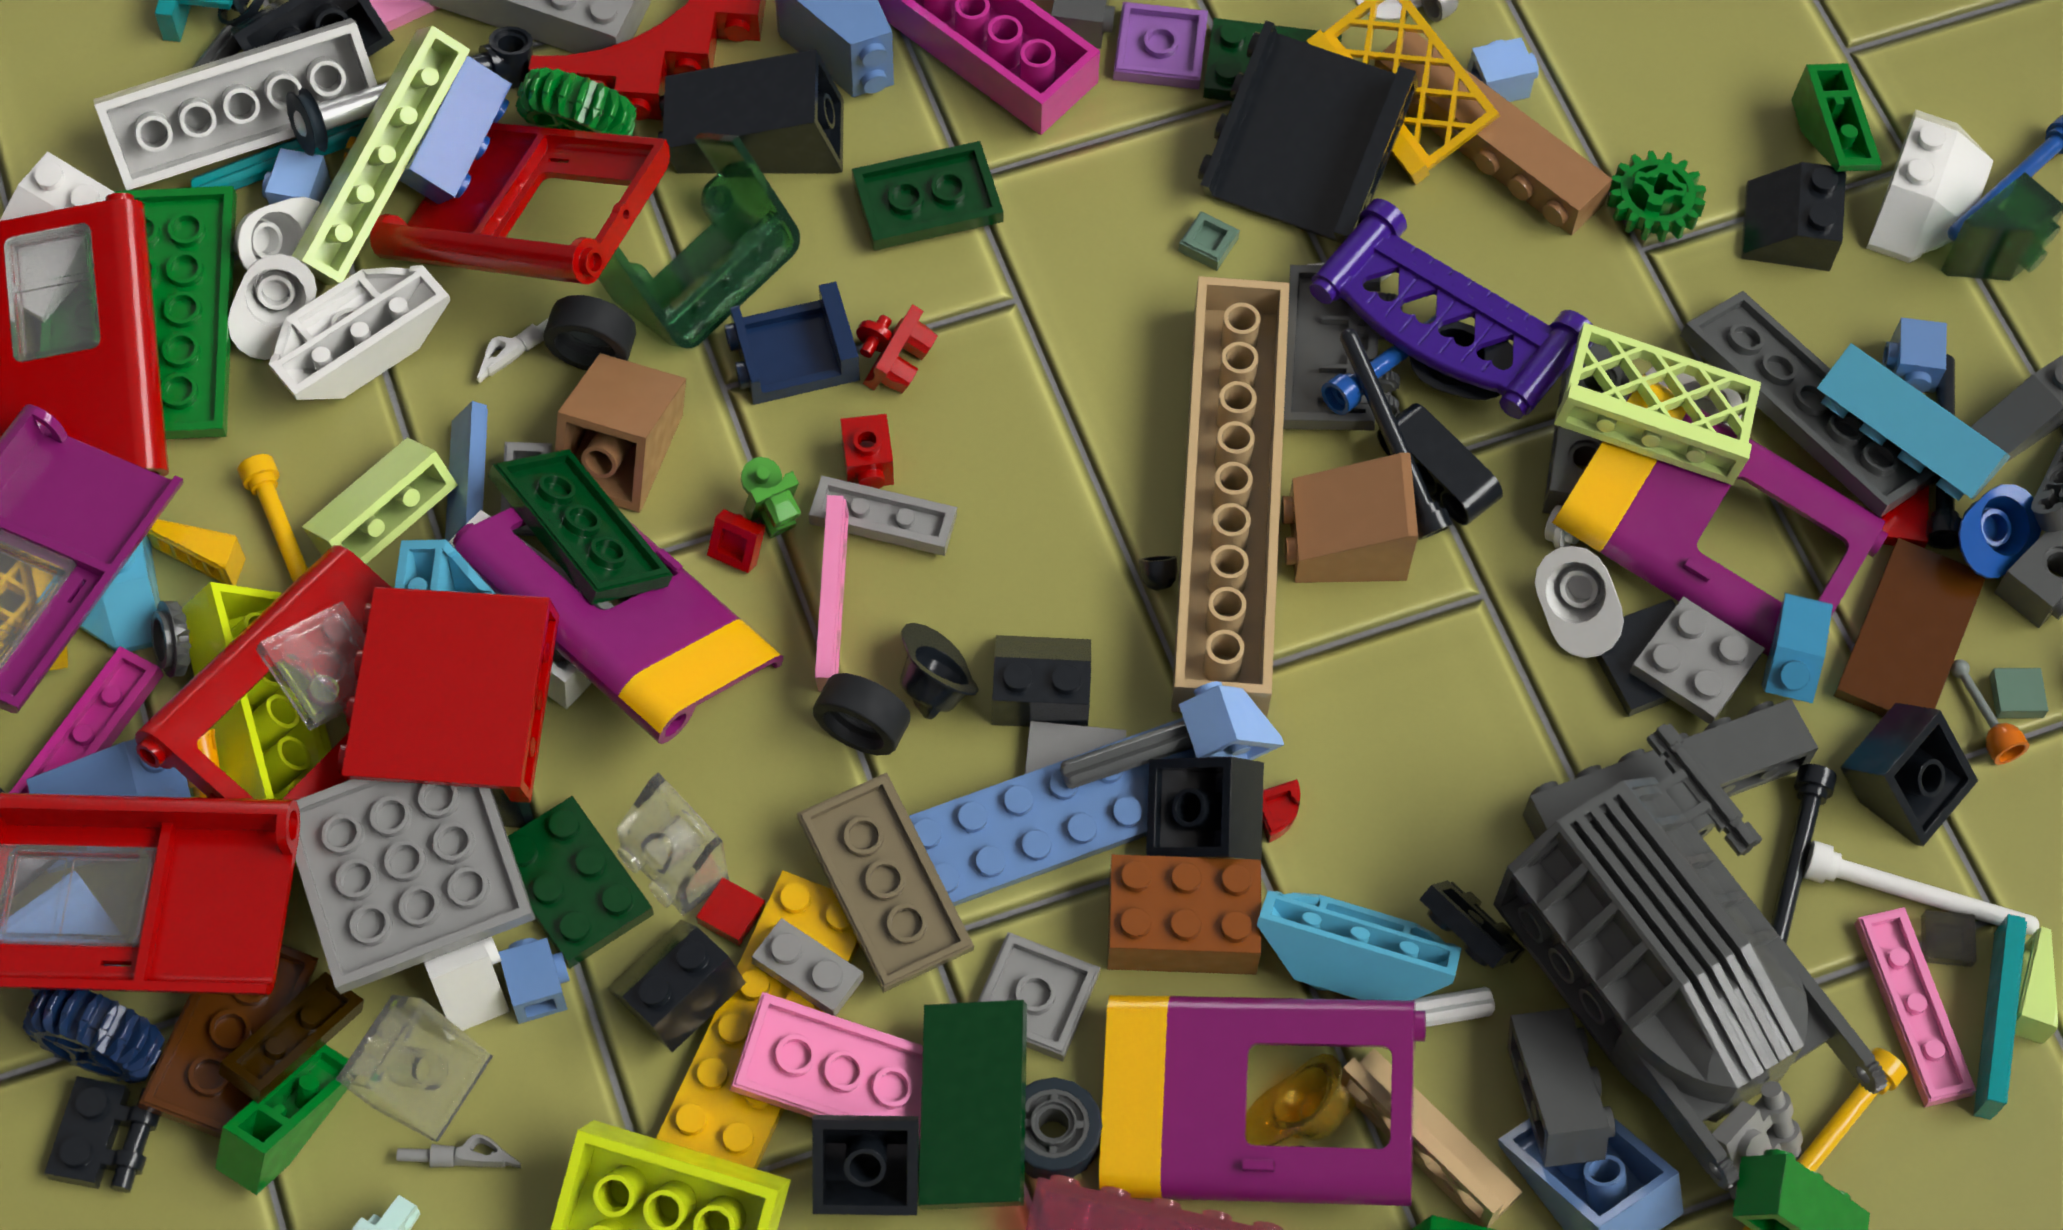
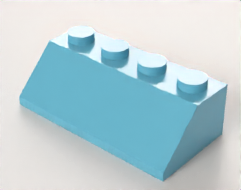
M1850 343L1817 387L1818 390L1826 395L1821 401L1823 405L1843 419L1848 412H1851L1864 422L1859 428L1862 433L1881 446L1887 439L1902 449L1897 456L1900 460L1919 473L1922 472L1925 466L1941 477L1935 485L1958 501L1964 494L1974 500L2011 457L2004 450L1852 343Z

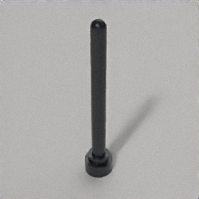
M1345 329L1340 335V341L1391 455L1398 453H1410L1418 539L1428 538L1453 526L1448 511L1446 508L1441 509L1438 501H1432L1358 333L1353 329Z
M1946 354V371L1936 388V403L1955 416V359L1953 356ZM1940 476L1937 477L1936 483H1937V482L1939 481V479L1941 478ZM1936 485V511L1927 520V544L1937 549H1954L1960 546L1958 532L1962 518L1955 511V498Z
M1803 764L1799 766L1794 788L1798 792L1797 798L1800 800V805L1771 921V926L1786 944L1820 805L1826 803L1828 798L1833 796L1837 775L1833 770L1817 764Z

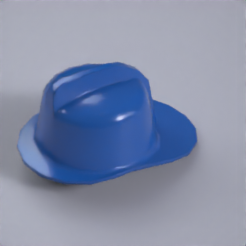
M2001 484L1989 490L1965 511L1958 532L1959 545L1965 562L1976 574L1984 578H1999L2005 575L2009 568L2039 539L2041 528L2031 509L2034 498L2026 489L2015 484Z

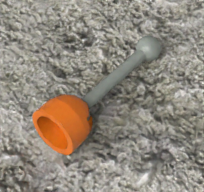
M1963 659L1953 661L1950 669L1952 675L1962 680L1991 728L1986 737V748L1994 763L2002 765L2019 758L2030 746L2022 731L2015 725L1998 722L1969 675L1970 666L1968 662Z

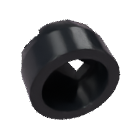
M1153 556L1139 559L1140 575L1142 581L1149 589L1155 591L1167 589L1176 581L1178 572L1176 556Z

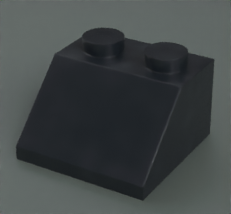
M1800 162L1749 180L1745 193L1741 259L1830 271L1843 242L1846 171L1837 172L1829 165Z
M996 635L992 725L1030 727V721L1088 726L1091 684V639Z
M1895 703L1840 767L1859 802L1918 846H1924L1978 782L1941 710Z
M1236 757L1149 759L1146 856L1261 860L1264 762Z
M679 920L607 989L673 1053L746 982L730 957L703 931L693 924Z
M813 1115L812 1214L917 1216L919 1191L918 1116Z

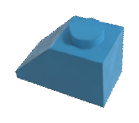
M1784 593L1761 683L1764 692L1813 704L1825 659L1833 604Z

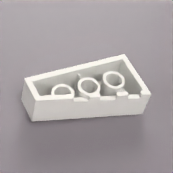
M492 936L424 962L453 1035L510 1012L493 968V964L501 962V958Z

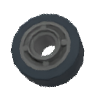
M1054 1077L1036 1080L1026 1086L1024 1172L1034 1179L1051 1183L1070 1180L1085 1171L1097 1156L1103 1126L1100 1110L1090 1093L1075 1082ZM1047 1122H1057L1063 1125L1067 1131L1061 1137L1050 1138L1042 1134L1040 1128Z

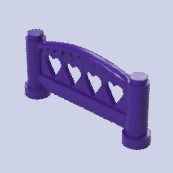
M1373 199L1361 212V222L1312 277V284L1309 286L1311 294L1324 304H1330L1332 301L1341 298L1373 330L1405 354L1454 379L1501 394L1500 407L1510 417L1521 419L1524 415L1530 414L1572 363L1579 332L1584 322L1593 324L1586 317L1572 310L1561 311L1550 326L1529 315L1526 311L1400 238L1407 229V221L1402 212L1395 205L1384 199ZM1394 272L1399 273L1398 297L1393 301H1384L1378 296V292H1369L1363 287L1366 281ZM1433 294L1437 296L1436 319L1430 324L1420 323L1416 319V315L1406 314L1400 309L1405 303ZM1469 317L1474 318V342L1470 346H1459L1455 343L1453 337H1444L1438 331L1444 325ZM1507 340L1513 341L1512 366L1509 369H1497L1493 365L1492 360H1483L1477 355V351L1482 348ZM1589 341V350L1595 343Z

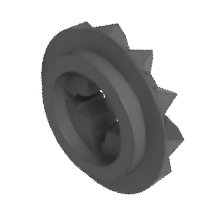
M160 601L157 611L153 613L151 619V639L154 656L158 666L164 670L169 678L184 676L191 661L189 650L192 647L189 642L190 630L187 628L186 615L182 612V607L177 601Z

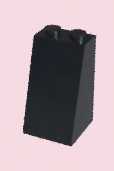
M816 49L665 76V94L661 95L659 99L660 111L663 117V131H659L658 138L667 140L670 150L669 161L678 174H835L843 172L844 99Z

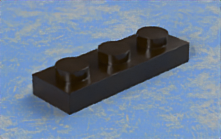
M325 971L220 1062L219 1075L259 1103L362 1012L364 999L351 990L340 994L334 986L332 976Z

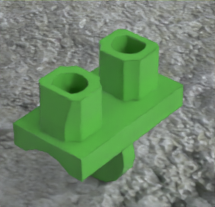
M758 457L747 462L741 472V484L748 494L743 509L748 520L753 521L760 518L770 538L794 528L797 524L795 519L801 515V511L794 499V494L799 485L794 472L791 471L785 474L782 479L780 467L769 458Z

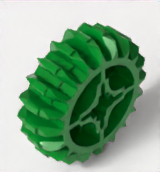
M547 67L531 69L529 73H526L524 82H521L517 92L518 99L515 105L517 112L527 123L533 124L535 127L632 136L636 125L634 123L637 115L635 112L636 108L627 97L619 95L617 90L610 89L604 86L603 83L590 80L589 77L576 75L574 72L568 73L560 69L551 70Z

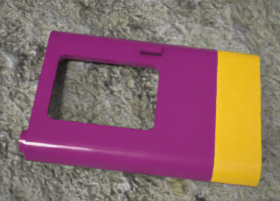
M1659 382L1650 386L1660 402L1675 397L1669 388ZM1638 391L1630 393L1626 399L1629 403L1644 408L1649 407ZM1682 406L1668 411L1673 418L1693 423ZM1698 407L1705 417L1711 416L1710 413ZM1722 422L1712 426L1717 433L1737 439V435L1728 424ZM1749 438V443L1752 444L1749 460L1737 479L1749 483L1843 541L1846 546L1845 554L1818 598L1819 601L1833 604L1832 616L1867 554L1874 557L1888 536V533L1882 530L1885 520ZM1602 441L1552 523L1679 602L1684 596L1764 647L1763 654L1769 655L1782 602L1702 554L1697 548L1699 538L1731 485Z
M513 507L475 525L469 523L462 527L453 539L454 548L496 594L549 597L560 615L554 649L659 744L667 743L686 726L696 706L770 664L774 668H778L783 663L784 658L782 654L633 523H631L666 565L673 576L668 587L640 593L608 610H602L595 605H591L585 596L512 532L521 526L527 525Z
M1110 995L1106 1015L1101 1118L1103 1126L1100 1138L1099 1188L1101 1197L1412 1206L1414 1052L1416 1042H1425L1426 1011H1416L1415 1001ZM1256 1045L1375 1047L1388 1049L1392 1054L1391 1131L1389 1144L1381 1149L1258 1146L1249 1144L1246 1141L1248 1054L1250 1049Z

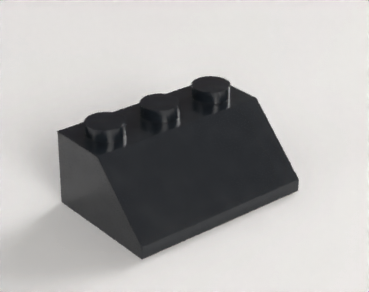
M276 0L230 29L244 52L352 18L357 23L368 57L395 41L369 0Z

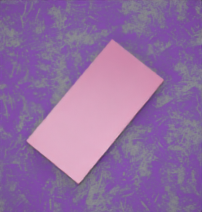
M762 992L729 1091L813 1118V1115L918 1116L920 1154L923 1045Z

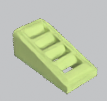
M2042 926L2034 932L2024 946L2015 1028L2016 1036L2037 1043H2045L2058 1027L2051 929Z

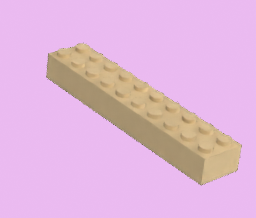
M1198 276L1194 313L1171 712L1181 713L1179 704L1194 697V690L1210 682L1220 681L1224 686L1243 688L1266 718L1268 716L1273 676L1290 283Z

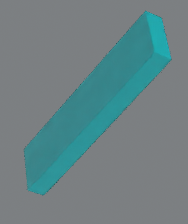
M2008 914L1994 932L1973 1116L1990 1120L1999 1113L2008 1101L2027 928L2025 917Z

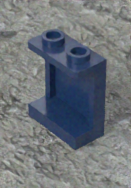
M836 281L818 285L819 300L747 317H742L739 305L730 307L732 323L724 325L725 335L730 352L739 351L741 361L735 363L739 386L741 390L749 388L753 405L860 380L859 355Z

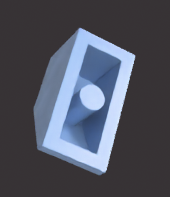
M1220 681L1210 682L1194 690V697L1179 704L1197 758L1236 757L1254 760L1284 746L1282 736L1243 688L1224 686Z

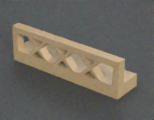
M1374 1048L1360 1062L1353 1058L1343 1067L1337 1088L1390 1139L1392 1065ZM1414 1087L1412 1162L1478 1226L1489 1228L1520 1198L1522 1191Z

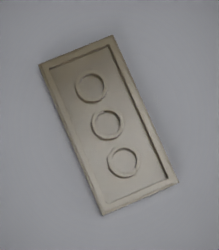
M887 772L797 813V819L883 993L974 950V945Z

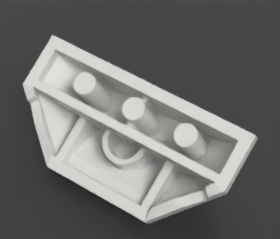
M1915 110L1866 249L1910 263L1920 258L1922 254L1952 242L1948 237L1949 227L1981 199L1993 164V160L1958 123Z
M423 265L410 266V269L395 267L361 269L284 319L276 342L274 355L271 356L269 362L270 369L296 400L343 399L419 350L450 302V296Z

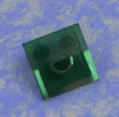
M2026 172L2023 173L1964 221L1941 271L1945 275L1953 277L2007 281L2012 280L2024 269L2032 272L2047 256L2048 252L2044 249L2045 246L2061 230L2057 223L2063 214V204Z

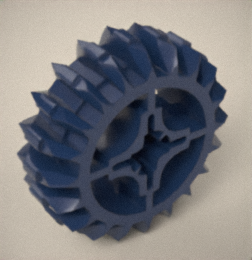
M40 989L38 994L33 996L26 1009V1017L22 1027L32 1041L39 1043L42 1049L53 1053L54 1057L61 1058L69 1062L70 1065H75L99 1076L108 1077L117 1082L123 1080L129 1084L146 1081L149 1073L154 1071L161 1057V1049L165 1039L157 1026L150 1024L147 1018L136 1014L134 1009L127 1008L119 1004L118 1001L108 999L101 993L96 994L83 990Z

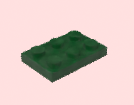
M1213 18L1203 98L1234 101L1230 97L1233 82L1239 72L1245 73L1250 58L1247 57L1249 42L1255 31L1261 33L1264 24ZM1275 25L1278 34L1307 43V39L1318 32L1317 30ZM1342 34L1337 37L1340 42L1342 39Z
M981 141L852 169V180L874 251L1003 222L1004 212Z
M573 796L508 836L536 921L557 951L562 952L564 961L569 968H572L654 915L653 908Z

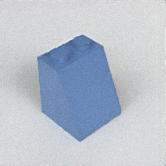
M775 0L777 30L780 37L798 52L816 49L833 81L852 97L866 93H877L886 87L894 85L892 30L878 0Z

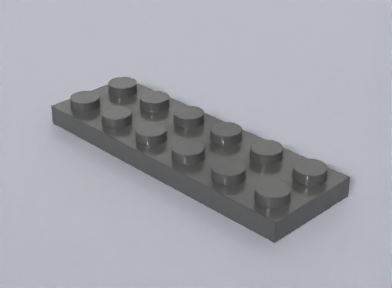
M1744 291L1686 323L1680 337L1712 366L1761 382L1756 406L1879 518L1935 482L1939 476L1926 466L1919 473L1897 457L1902 449L1887 439L1881 446L1862 433L1859 428L1864 422L1851 412H1848L1843 419L1823 405L1821 401L1826 395L1818 390L1817 387L1831 369Z

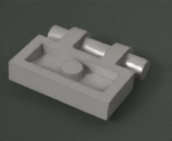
M1769 1081L1763 1084L1761 1087L1762 1097L1754 1106L1742 1100L1712 1133L1727 1153V1157L1734 1163L1738 1174L1741 1156L1763 1155V1152L1769 1149L1790 1152L1796 1157L1795 1159L1799 1158L1802 1154L1800 1146L1803 1142L1802 1132L1799 1124L1791 1118L1794 1108L1790 1096L1785 1091H1782L1781 1085L1778 1082ZM1737 1186L1729 1190L1734 1200Z

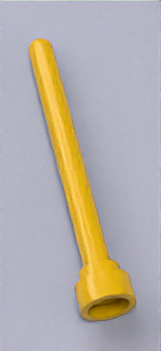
M254 455L242 461L237 468V472L244 488L251 491L253 495L258 496L294 583L308 567L276 491L278 486L277 480L280 474L271 455Z
M1874 1048L1871 1052L1875 1056V1060L1882 1066L1888 1081L1886 1088L1877 1093L1883 1095L1887 1090L1893 1091L1907 1075V1069L1892 1053L1882 1048ZM1859 1083L1797 1161L1807 1169L1816 1172L1877 1094L1869 1093ZM1745 1225L1742 1230H1752V1229H1750L1749 1227H1747V1226Z

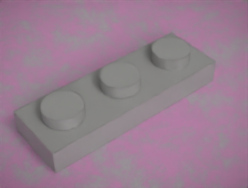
M821 475L809 512V524L825 528L827 495L844 496L849 510L848 533L945 556L957 518V507Z

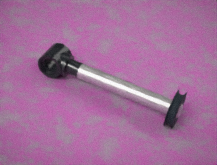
M513 26L500 27L491 33L488 44L479 47L478 54L469 57L512 84L510 88H519L521 82H524L526 73H529L530 59L533 56V39L531 34L522 28ZM388 82L317 104L312 94L306 88L301 87L298 96L294 92L289 91L286 95L287 113L292 130L301 148L310 156L314 155L315 148L325 152L328 149L327 130L369 117Z

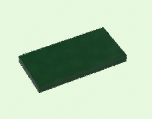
M570 449L492 464L488 475L490 480L591 605L668 587L673 574Z
M1024 1000L924 1005L918 1206L922 1210L1024 1206L1027 1004Z

